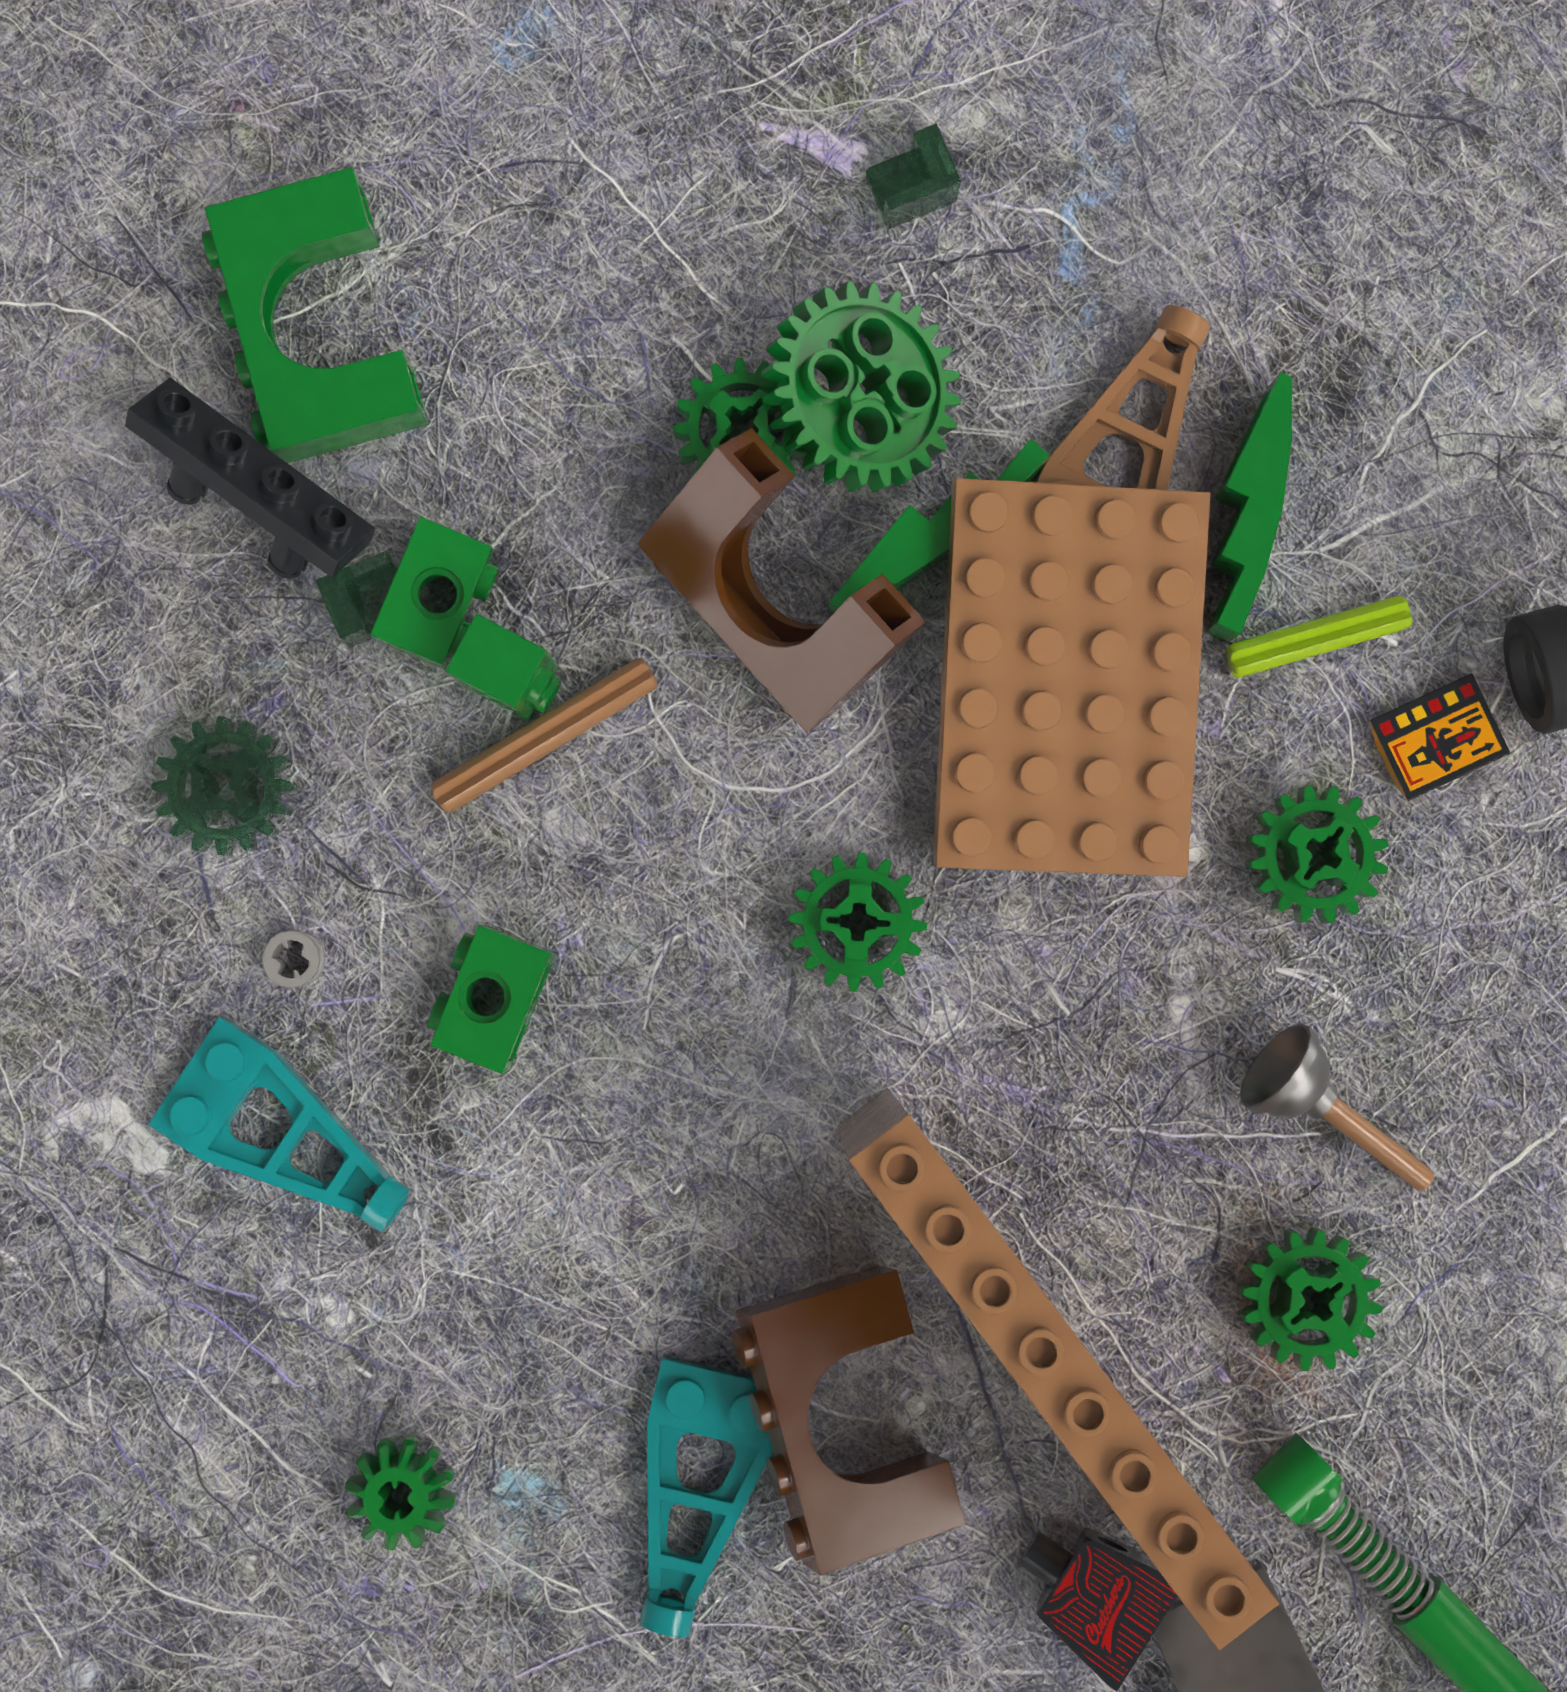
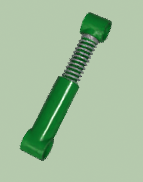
M1295 1432L1251 1477L1262 1491L1297 1526L1307 1523L1310 1529L1317 1530V1537H1326V1545H1334L1333 1552L1335 1554L1342 1553V1562H1350V1570H1358V1578L1366 1579V1587H1374V1594L1382 1596L1384 1604H1390L1391 1612H1393V1623L1462 1692H1552L1486 1627L1485 1623L1439 1577H1425L1424 1571L1417 1569L1416 1563L1409 1561L1408 1555L1401 1552L1398 1545L1392 1544L1391 1537L1384 1536L1383 1529L1376 1527L1375 1521L1368 1519L1366 1512L1359 1511L1358 1504L1351 1503L1350 1496L1346 1495L1344 1490L1341 1489V1483L1344 1480L1298 1433Z

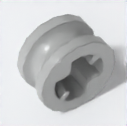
M294 930L280 932L272 937L264 947L262 956L263 969L269 979L277 985L287 988L307 986L316 981L323 972L326 961L324 948L317 938L310 933ZM294 941H298L304 945L301 955L309 960V965L305 972L303 970H294V977H290L284 973L287 963L279 958V954L283 947L294 949Z

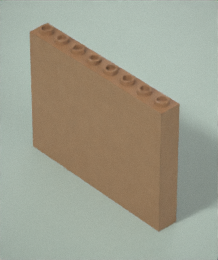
M888 1087L841 1122L837 1127L850 1163L1220 1651L1277 1607L1280 1603Z

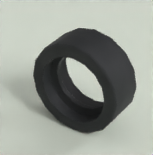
M1555 605L1514 616L1506 624L1503 645L1507 675L1515 701L1524 719L1535 731L1548 734L1567 729V606Z

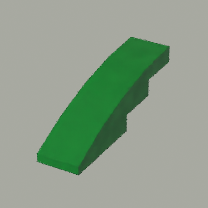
M1282 372L1267 387L1214 497L1215 500L1236 509L1210 563V566L1232 576L1206 630V633L1227 643L1239 636L1243 630L1266 573L1283 509L1292 445V377Z
M1030 439L997 480L1031 482L1044 468L1050 454ZM969 472L964 479L979 478L975 476L972 472ZM951 495L931 520H928L914 507L909 505L829 601L827 613L832 616L852 594L882 573L899 590L946 560L949 551Z

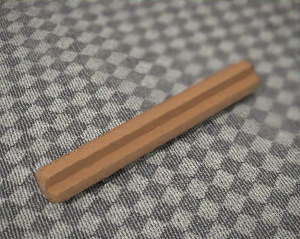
M642 658L634 659L433 781L430 788L434 798L445 812L457 810L654 690L657 686L655 676Z

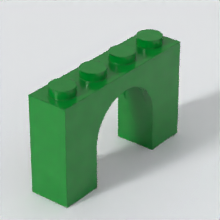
M353 167L205 207L210 230L201 233L202 241L212 268H221L227 290L218 292V300L228 328H237L243 350L234 352V359L244 388L254 389L259 410L251 412L250 418L254 434L259 443L269 448L270 451L285 462L292 463L429 425L413 366L402 349L339 367L313 368L294 362L283 355L276 340L274 331L276 306L282 292L292 279L314 265L380 247L365 189Z

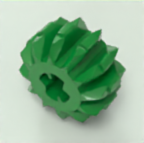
M411 1435L407 1436L404 1440L400 1453L394 1442L388 1437L381 1439L377 1444V1456L363 1452L355 1462L358 1471L362 1475L350 1476L345 1483V1490L351 1495L359 1497L347 1508V1517L357 1519L367 1516L369 1521L361 1532L362 1538L369 1540L378 1529L384 1531V1545L387 1551L394 1550L397 1547L402 1533L413 1548L420 1547L425 1541V1529L437 1534L440 1533L447 1522L441 1511L452 1509L457 1500L456 1494L441 1488L453 1480L455 1476L454 1469L452 1467H443L434 1470L432 1467L439 1457L441 1450L436 1446H432L421 1457L416 1454L418 1447L417 1437ZM402 1481L409 1485L412 1491L400 1504L390 1495Z

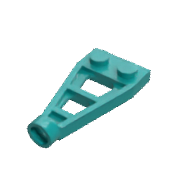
M219 1017L148 1124L202 1161L359 1216L361 1220L381 1233L393 1222L411 1193L410 1188L389 1175L278 1051L227 1017ZM256 1087H264L270 1090L287 1108L291 1116L290 1129L279 1146L272 1149H263L240 1141L231 1132L230 1123L251 1091ZM309 1130L319 1132L342 1153L343 1164L331 1181H320L296 1169L291 1164V1156ZM376 1184L379 1188L367 1203L365 1201V1192L370 1185Z
M665 1355L662 1357L647 1420L648 1595L645 1597L640 1625L661 1635L687 1637L690 1635L696 1610L695 1604L767 1464L766 1459L771 1456L773 1449L768 1431L761 1432L752 1414L749 1395L757 1392L753 1376ZM693 1433L727 1441L733 1445L735 1460L724 1482L716 1490L705 1492L688 1488L679 1480L677 1475V1443L683 1435ZM675 1504L709 1511L712 1515V1523L703 1547L694 1556L672 1551L667 1545L669 1513L671 1507ZM673 1588L678 1590L684 1599L661 1593L666 1589Z

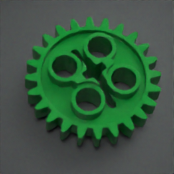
M853 281L846 282L835 292L827 286L812 296L813 301L807 297L792 309L794 316H788L776 327L783 338H777L766 347V351L779 362L773 363L761 371L763 378L777 383V389L763 397V403L780 406L783 413L770 426L772 429L789 427L793 435L783 449L787 453L802 446L807 451L802 469L806 472L822 463L825 465L824 483L827 485L841 479L845 474V482L849 492H854L864 487L866 483H868L872 493L890 486V481L895 487L913 479L912 473L915 475L932 466L930 457L945 451L948 447L940 435H944L957 427V423L945 414L944 411H948L961 404L960 397L946 391V385L958 379L960 374L954 370L943 369L941 363L953 350L947 346L934 347L931 340L936 336L940 327L938 324H933L922 329L917 324L922 311V307L919 304L905 313L900 310L901 292L896 290L880 301L877 283L872 282L862 289L859 294ZM858 333L862 334L869 341L872 354L867 353L862 348ZM829 341L832 342V348L828 346ZM814 368L826 377L828 391L823 390L818 385L814 377ZM861 383L863 384V386H864V388H865V391H864V392L862 391V389H861V387H860V385H859V384H861ZM897 384L906 391L909 398V406L900 399L897 393ZM853 420L863 426L866 432V443L857 437L853 428ZM893 425L896 427V433H893Z

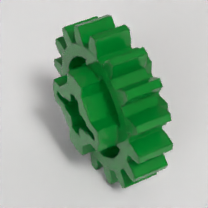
M736 358L734 373L727 375L715 363L711 365V383L706 385L697 378H693L690 381L691 391L696 397L695 401L679 399L677 403L678 413L689 420L688 422L673 425L675 439L690 441L689 444L685 445L678 452L682 464L694 461L699 462L693 475L718 446L733 439L731 422L735 420L738 424L744 425L749 420H752L754 431L795 476V469L789 458L804 459L807 451L801 446L794 451L786 453L783 448L793 435L789 427L785 428V436L781 446L776 442V437L768 431V425L775 419V414L780 411L781 415L783 414L780 406L763 403V397L777 389V383L768 381L761 376V371L769 366L768 362L763 361L754 374L746 372L743 358ZM740 390L754 392L751 396L731 397L727 394ZM704 414H707L710 421L717 427V433L709 440L710 445L706 449L700 437V426Z
M1312 785L1298 788V804L1285 793L1274 798L1276 809L1279 812L1277 815L1267 811L1257 814L1255 818L1265 828L1263 834L1246 837L1245 843L1259 849V858L1246 862L1245 868L1253 871L1261 870L1264 878L1253 888L1256 894L1270 891L1276 894L1271 910L1279 913L1293 905L1295 906L1294 921L1307 923L1313 914V910L1316 909V914L1321 924L1333 923L1336 917V906L1345 915H1355L1360 912L1355 899L1356 895L1365 898H1375L1378 891L1368 881L1370 875L1386 874L1388 867L1381 862L1374 861V852L1389 847L1388 840L1372 839L1369 831L1380 822L1377 815L1362 819L1357 815L1362 804L1361 798L1358 796L1352 797L1343 804L1338 803V787L1330 786L1323 790L1319 800H1317ZM1309 812L1328 815L1325 820L1319 822L1315 829H1309L1302 823L1296 824L1292 821L1297 816ZM1350 836L1353 839L1356 850L1355 862L1350 856L1348 844ZM1323 842L1324 847L1321 849L1320 855L1327 861L1326 865L1310 867L1308 864L1313 855L1306 849V846ZM1277 847L1283 851L1286 870L1282 875L1277 864ZM1319 880H1324L1331 886L1336 885L1340 888L1337 892L1322 898L1305 895L1308 890L1314 888Z
M858 853L854 868L846 869L843 860L838 855L832 857L833 874L828 877L816 868L809 872L812 881L816 885L812 892L805 889H796L794 896L806 904L804 912L789 914L788 921L796 925H803L804 934L797 936L791 941L793 948L806 946L810 948L812 954L803 965L807 970L817 967L820 963L827 967L824 977L825 984L831 986L839 974L847 976L849 991L857 992L861 977L869 976L874 987L879 989L883 987L882 971L889 968L893 973L901 977L906 973L902 962L899 960L903 953L915 956L920 955L922 950L910 941L912 932L927 930L928 923L913 919L912 910L919 908L925 902L923 897L907 898L903 891L912 880L909 874L899 877L895 881L888 877L891 868L890 860L885 858L878 865L877 869L873 870L868 868L866 853ZM848 880L847 898L834 909L817 908L820 899L830 888ZM872 882L881 886L890 894L897 905L899 913L884 912L872 899ZM853 904H860L864 906L865 916L872 917L875 921H885L888 923V926H876L874 929L866 930L862 934V941L851 940L850 929L840 927V924L828 923L826 918H840V915H849L852 912ZM815 931L831 932L844 946L843 963L835 960L825 952L817 939ZM881 936H898L894 946L884 957L876 962L867 964L868 948Z
M1310 1227L1306 1241L1303 1242L1296 1231L1290 1228L1284 1230L1285 1246L1279 1248L1266 1239L1261 1242L1263 1252L1267 1256L1262 1264L1255 1260H1246L1244 1265L1250 1272L1255 1274L1253 1283H1242L1237 1286L1239 1293L1252 1299V1305L1246 1306L1239 1311L1240 1318L1246 1323L1260 1324L1250 1335L1251 1339L1258 1346L1267 1345L1274 1340L1270 1356L1277 1362L1282 1364L1293 1352L1295 1366L1302 1371H1309L1315 1356L1327 1369H1335L1336 1358L1334 1352L1341 1349L1352 1358H1356L1359 1353L1352 1340L1357 1334L1372 1339L1375 1336V1331L1364 1322L1367 1314L1375 1315L1383 1311V1306L1368 1299V1292L1374 1291L1381 1286L1380 1279L1373 1275H1361L1360 1272L1370 1260L1359 1251L1346 1256L1349 1249V1240L1336 1234L1326 1246L1325 1232L1319 1228ZM1314 1256L1326 1258L1332 1262L1328 1265L1322 1263L1314 1270L1303 1268L1296 1260ZM1276 1278L1278 1280L1276 1301L1269 1305L1270 1289ZM1308 1286L1316 1290L1313 1296L1318 1303L1311 1311L1303 1307L1305 1299L1301 1294L1304 1288ZM1349 1293V1306L1343 1319L1344 1297ZM1305 1328L1318 1330L1323 1337L1314 1340H1299L1288 1335L1290 1333L1296 1335Z

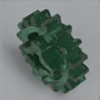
M224 716L217 717L215 732H211L207 725L202 722H193L192 733L194 739L188 741L174 735L170 741L178 752L175 758L158 757L156 764L168 771L167 780L152 783V790L167 794L168 802L156 809L158 816L166 818L176 817L178 819L170 831V834L175 838L183 839L194 833L192 839L193 850L206 852L212 845L213 840H215L217 854L221 856H232L235 841H238L245 851L253 852L258 850L255 834L260 832L275 838L279 832L271 821L274 815L291 816L293 810L280 802L282 793H290L297 790V784L282 779L280 773L293 764L291 758L284 755L273 757L271 753L275 750L279 741L269 734L255 741L257 725L244 720L236 733L232 719ZM221 745L243 747L239 752L234 751L228 758L217 759L207 751ZM209 770L232 778L229 786L234 792L233 796L240 803L217 796L221 788L216 782L217 778ZM189 772L191 774V795L186 798L185 785ZM263 774L265 790L261 802L258 799V778ZM223 814H231L242 822V824L228 829H214L207 826L211 821L216 822Z

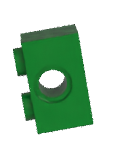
M420 516L370 634L374 641L445 670L450 657L454 656L470 626V623L465 621L474 599L486 602L496 580L500 567L490 563L493 556L492 546ZM439 580L450 583L457 591V599L451 609L443 613H433L422 606L420 597L426 585Z
M477 613L445 671L464 688L529 722L536 710L545 713L549 709L562 682L561 679L555 677L559 666L547 650Z
M478 925L475 935L466 932L459 942L451 964V968L460 971L450 995L444 992L440 993L428 1020L427 1028L436 1031L430 1046L500 1074L509 1072L557 953L487 925ZM484 978L496 980L504 991V1003L501 1009L493 1015L482 1013L473 1002L474 988Z

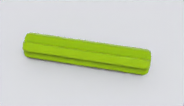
M1398 595L1232 643L1226 648V660L1232 675L1236 678H1241L1403 631L1412 625V614L1406 598Z

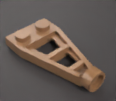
M1166 305L1154 328V334L1051 454L1036 483L1108 487L1087 477L1083 466L1087 456L1103 438L1117 434L1139 445L1141 448L1143 463L1136 488L1167 490L1196 354L1200 351L1211 328L1210 324L1193 311L1176 305ZM1164 342L1183 350V352L1172 353L1168 351L1164 346ZM1141 379H1146L1166 389L1167 401L1159 424L1152 431L1119 414V408L1134 384Z

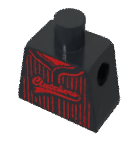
M1086 1527L1070 1551L1040 1531H1037L1018 1562V1565L1048 1585L1037 1602L1036 1614L1116 1692L1178 1597L1146 1554Z

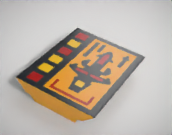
M1473 673L1370 720L1375 745L1394 785H1397L1399 791L1408 801L1511 754Z

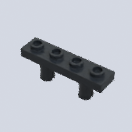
M171 377L128 409L125 427L173 461L170 478L166 487L168 494L182 504L192 505L199 502L201 497L204 498L208 488H210L270 532L275 538L267 563L276 575L287 579L297 578L300 576L301 571L304 572L307 569L308 562H310L333 578L370 544L375 531L374 526Z

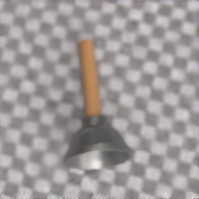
M1302 1023L1289 1026L1277 1034L1260 1051L1242 1081L1239 1096L1244 1107L1255 1114L1266 1112L1272 1116L1284 1119L1303 1115L1304 1113L1313 1119L1322 1117L1414 1189L1423 1191L1432 1184L1434 1173L1429 1167L1337 1097V1088L1329 1083L1331 1076L1330 1063L1319 1044L1320 1041L1316 1031Z

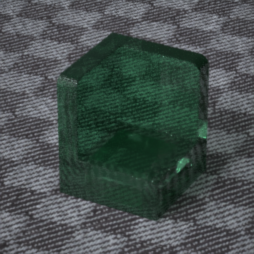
M937 123L913 132L910 151L873 165L866 170L867 183L887 230L957 201L961 179Z
M388 551L381 552L345 567L333 578L326 575L315 580L339 638L350 648L373 639L370 634L398 570L395 560Z

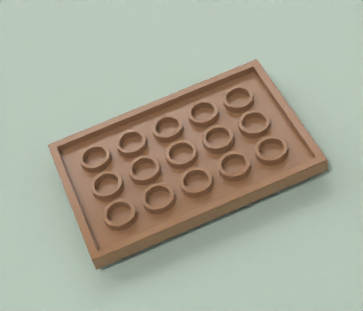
M963 478L952 480L933 866L938 868L1188 877L1210 492Z

